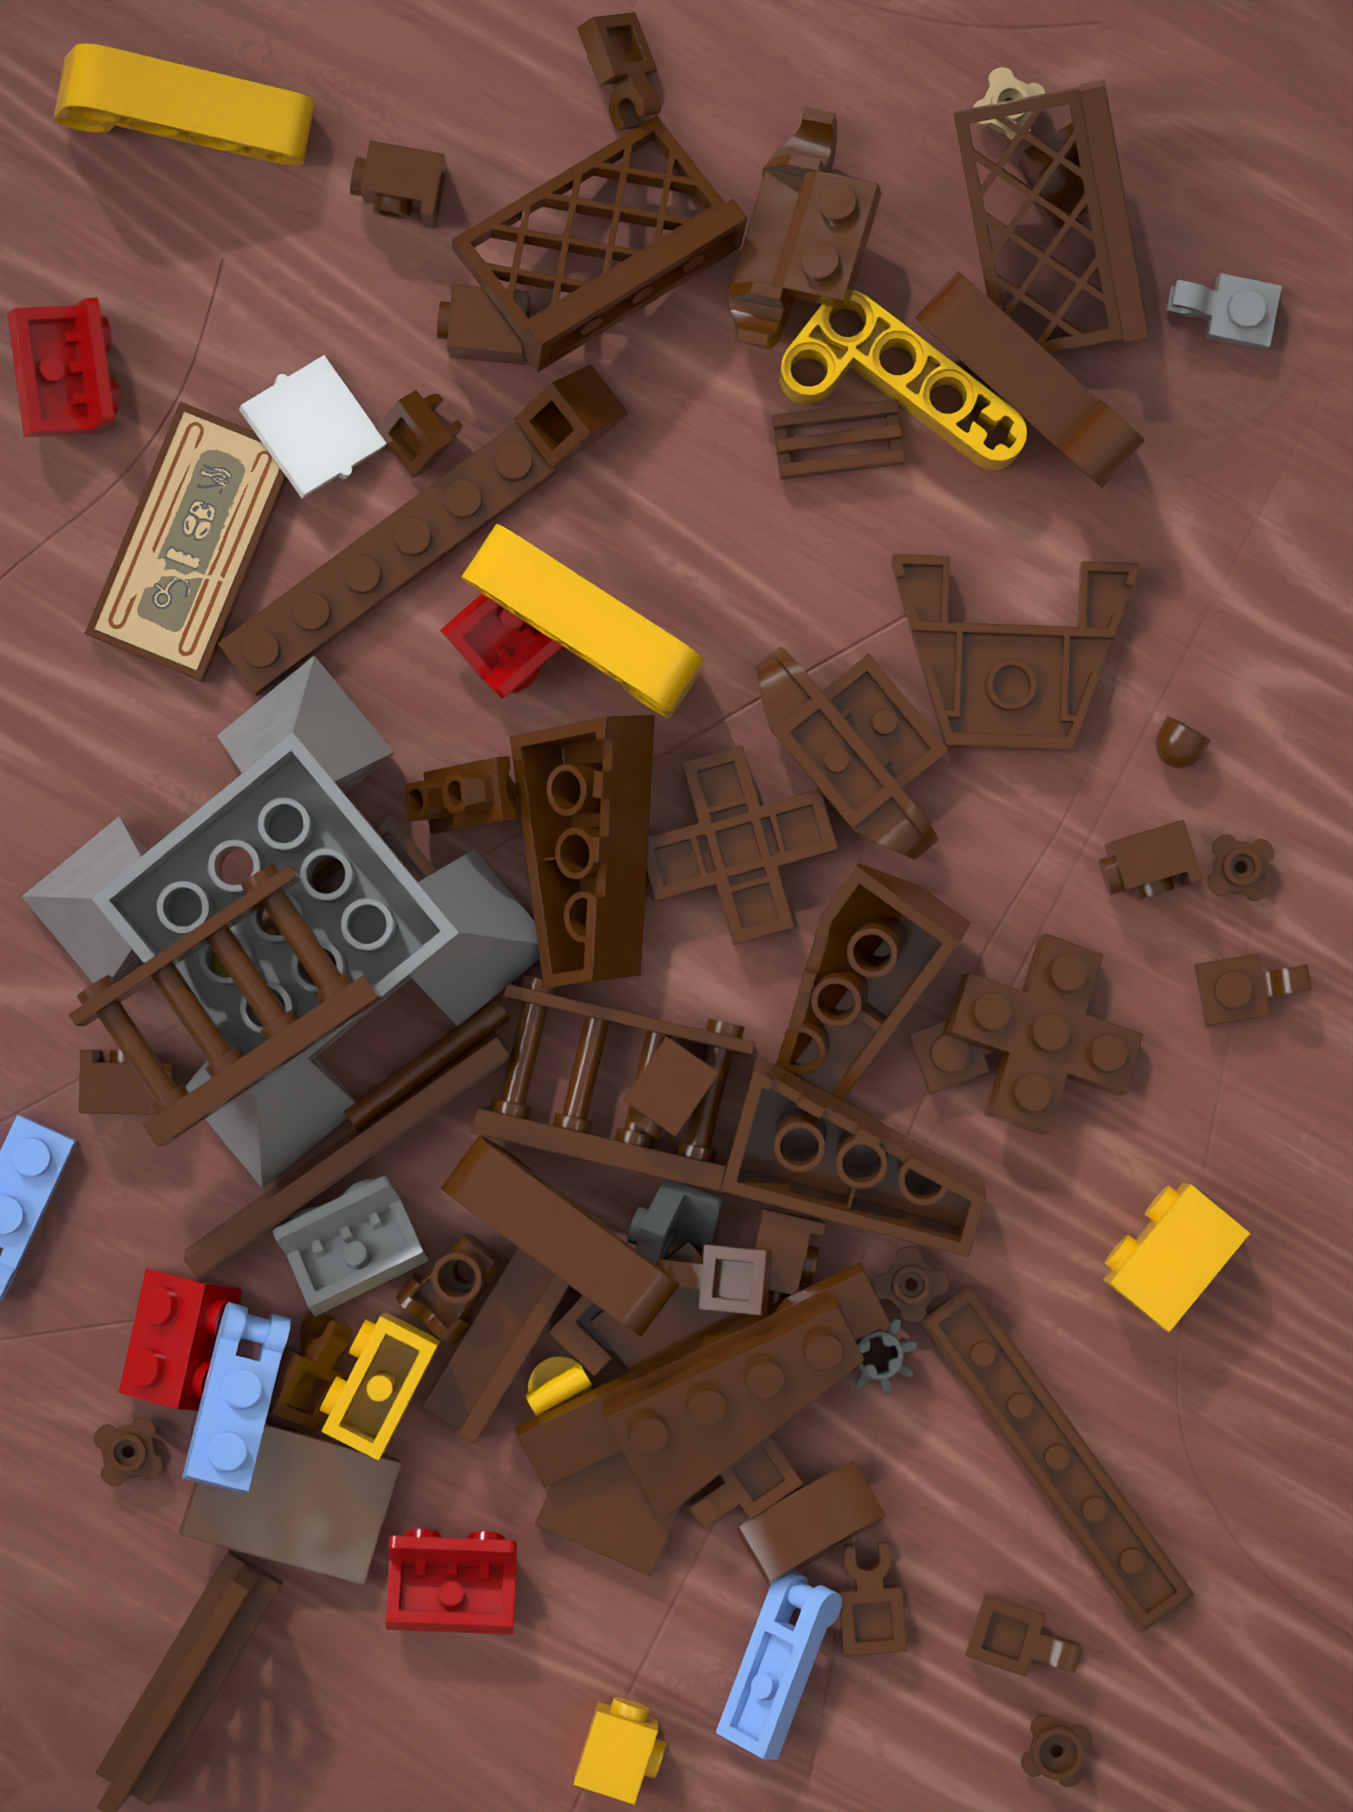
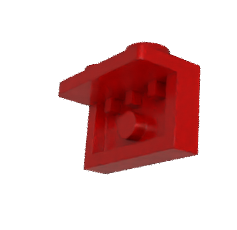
M84 298L72 306L14 308L7 313L23 437L95 434L114 422V414L117 413L119 408V389L115 378L109 377L106 353L111 345V329L107 317L100 313L98 298Z
M483 594L475 598L440 629L442 634L480 678L500 698H505L511 692L518 693L527 688L538 677L542 664L557 651L568 650Z
M146 1268L118 1393L177 1410L199 1411L224 1309L228 1302L240 1304L241 1288L208 1283L163 1270Z
M411 1529L405 1531L403 1536L389 1537L386 1630L514 1635L517 1580L516 1541L505 1540L503 1535L490 1531L473 1532L468 1534L467 1538H443L439 1532L429 1529Z

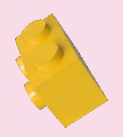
M1182 1183L1176 1191L1171 1186H1166L1145 1212V1215L1151 1219L1147 1227L1136 1240L1129 1234L1126 1235L1104 1262L1111 1270L1103 1281L1167 1332L1172 1330L1250 1234L1199 1190L1188 1183Z
M384 1312L379 1317L376 1324L366 1319L349 1351V1354L357 1357L358 1360L348 1380L346 1381L337 1376L319 1409L321 1412L329 1415L321 1432L379 1461L386 1451L442 1340L387 1312Z

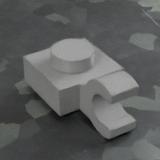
M1223 273L1216 278L1214 290L1201 284L1177 280L1175 287H1170L1165 312L1208 320L1205 339L1266 351L1271 345L1282 286Z

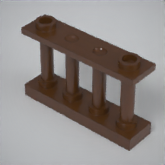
M274 863L261 869L241 884L246 895L116 983L110 975H107L91 984L76 996L82 1006L68 1014L75 1026L85 1027L99 1018L155 1102L150 1107L156 1116L144 1123L143 1127L157 1147L168 1145L383 999L368 976L362 975L353 981L348 972L341 975L285 893L287 889L302 880L296 869L289 865L281 871H278ZM262 906L319 989L315 996L321 1004L301 1018H298L293 1010L285 1011L230 929ZM206 944L210 945L264 1025L260 1033L266 1041L245 1056L239 1047L231 1049L175 966ZM152 981L155 982L210 1064L205 1070L211 1079L190 1093L184 1084L176 1086L121 1004L122 1001Z
M523 975L520 987L506 985L504 997L523 1001L501 1099H494L491 1110L477 1108L472 1129L473 1134L716 1191L721 1190L726 1166L714 1163L716 1150H712L710 1147L732 1052L736 1051L749 1055L753 1053L755 1042L742 1039L745 1027L708 1019L706 1029L701 1030L557 996L559 987L544 988L543 979ZM548 1007L585 1016L562 1114H555L553 1125L528 1119L531 1107L525 1106ZM609 1022L647 1030L635 1081L666 1036L670 1039L672 1036L708 1045L704 1062L718 1071L719 1074L692 1112L686 1142H679L676 1154L652 1148L654 1137L648 1135L649 1133L627 1118L624 1129L617 1127L615 1139L590 1134L593 1122L587 1120ZM629 1105V1108H628L627 1116H628V1114L630 1113V1111L633 1109V1107L630 1106V1105Z

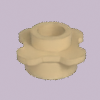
M1001 67L990 73L988 77L990 87L984 99L977 101L973 108L1004 102L1006 99L1015 100L1045 94V90L1038 83L1026 84L1014 78L1010 69ZM1031 112L1008 117L1022 126ZM996 119L977 122L982 126L989 125L996 132L1006 134L1010 140L1016 135L1014 131Z

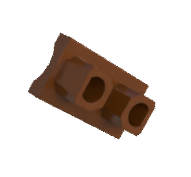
M510 756L493 757L423 772L424 781L408 783L405 787L407 813L410 822L429 821L430 834H445L516 820L515 805L518 795L516 784L508 774L511 769Z

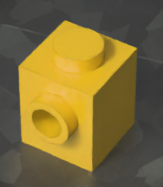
M614 1697L611 1705L598 1701L575 1771L573 1785L635 1805L643 1777L656 1778L666 1747V1741L656 1738L658 1720L648 1717L650 1711L648 1707L620 1697Z

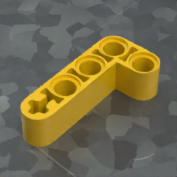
M83 43L75 45L64 58L54 121L71 129L91 133H107L114 126L266 162L299 166L303 165L315 101L297 92L108 46Z
M853 290L848 309L845 310H852L862 318L864 329L859 334L852 337H843L837 334L831 328L829 319L835 312L843 310V308L822 304L786 350L782 358L779 382L782 391L791 401L799 405L809 406L822 402L831 394L851 368L891 400L897 399L898 405L976 465L986 470H1000L1008 467L1017 459L1026 442L1027 428L1024 419L1013 407L872 299L857 290ZM892 347L901 348L912 357L913 369L903 375H892L881 366L880 354ZM805 358L814 359L824 367L826 377L818 385L812 387L803 386L792 377L790 371L792 366L797 361ZM941 385L951 386L961 394L963 407L958 412L952 414L941 413L932 406L929 393L935 387ZM975 404L983 409L976 422L991 432L996 430L999 425L1006 428L1008 434L1005 438V443L1010 448L1003 444L997 445L994 450L987 448L984 445L987 432L974 421L968 433L960 429L967 422Z
M496 524L461 576L467 584L622 684L623 689L628 694L667 719H671L705 667L704 658L685 643L501 525Z

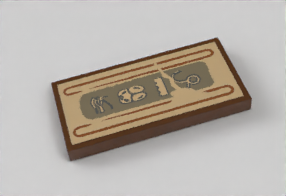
M179 403L84 634L204 683L219 646L217 643L223 637L287 481V477L254 431L185 403Z

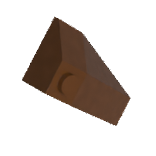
M858 863L820 915L813 946L801 978L798 996L789 1026L783 1038L776 1065L843 1101L961 942L971 922L920 885Z

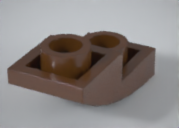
M853 1460L743 1523L737 1528V1532L767 1585L821 1558L828 1549L880 1523L886 1514Z

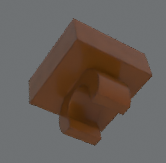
M417 390L398 400L376 428L413 478L430 469L463 427L459 420L444 427L434 414L436 408L443 401L442 397L439 394H431L423 399Z

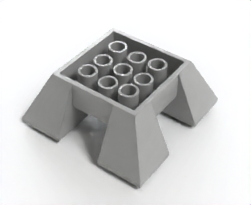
M315 656L310 658L217 735L242 774L159 843L148 850L122 817L119 816L22 896L93 983L107 975H110L116 983L141 962H147L246 895L241 884L229 885L223 878L222 863L231 852L246 850L253 859V872L251 876L273 863L278 871H281L288 865L296 869L302 880L285 891L323 949H327L333 954L336 960V968L340 974L343 975L348 972L353 981L362 975L368 976L383 999L205 1119L261 1188L266 1187L347 1119L343 1111L356 1101L318 1055L412 978L458 1027L505 989L507 984H511L540 960L535 921L475 849L418 882L346 795L347 792L377 769L395 752ZM325 859H338L345 868L344 883L333 893H319L312 882V873L315 866ZM262 906L230 929L285 1011L293 1010L298 1018H301L321 1004L315 996L319 989L306 979L302 963L283 935H271L267 932L262 921L265 910ZM206 944L175 966L231 1049L239 1047L245 1056L266 1041L260 1033L264 1025L231 976L223 977L215 970L213 965L214 951L209 944ZM207 1060L185 1086L189 1093L211 1079L205 1070L210 1065Z

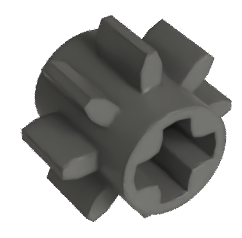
M893 1319L886 1330L880 1328L856 1340L862 1353L870 1350L869 1340L874 1337H879L885 1346L895 1347V1353L888 1355L885 1359L886 1368L876 1370L872 1362L866 1360L858 1365L861 1371L855 1380L856 1388H863L869 1378L879 1380L881 1388L887 1394L891 1390L890 1377L897 1372L907 1377H912L914 1374L903 1363V1353L912 1352L918 1348L917 1343L910 1340L899 1342L895 1338L901 1326L899 1319Z

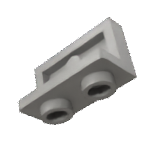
M382 1176L376 1180L366 1179L350 1186L343 1196L320 1207H308L299 1210L291 1215L285 1224L273 1230L277 1244L286 1254L307 1306L314 1316H318L429 1261L404 1201L387 1176Z

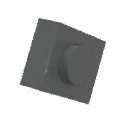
M664 1178L649 1210L643 1207L637 1209L630 1226L627 1243L635 1245L638 1252L657 1266L659 1265V1260H665L675 1238L682 1241L689 1240L691 1244L704 1248V1245H712L717 1233L723 1200L713 1194Z

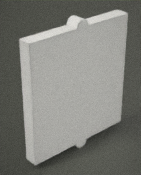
M325 355L288 377L285 374L278 375L272 387L243 403L239 408V411L302 499L338 476L341 479H347L353 467L384 449L387 445Z

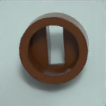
M1167 716L1157 733L1156 749L1160 759L1168 766L1185 768L1193 765L1202 757L1211 740L1180 721Z

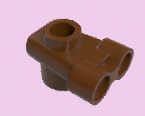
M466 1233L423 1277L414 1274L396 1295V1299L406 1311L425 1322L438 1338L447 1344L454 1345L472 1324L468 1313L502 1264V1260L474 1235ZM460 1260L465 1261L472 1267L475 1280L468 1281L459 1275L457 1266Z

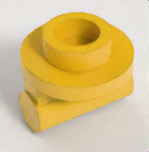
M553 1356L543 1360L534 1368L529 1378L528 1393L525 1394V1397L535 1415L539 1416L591 1391L593 1384L588 1372L581 1363L570 1357Z

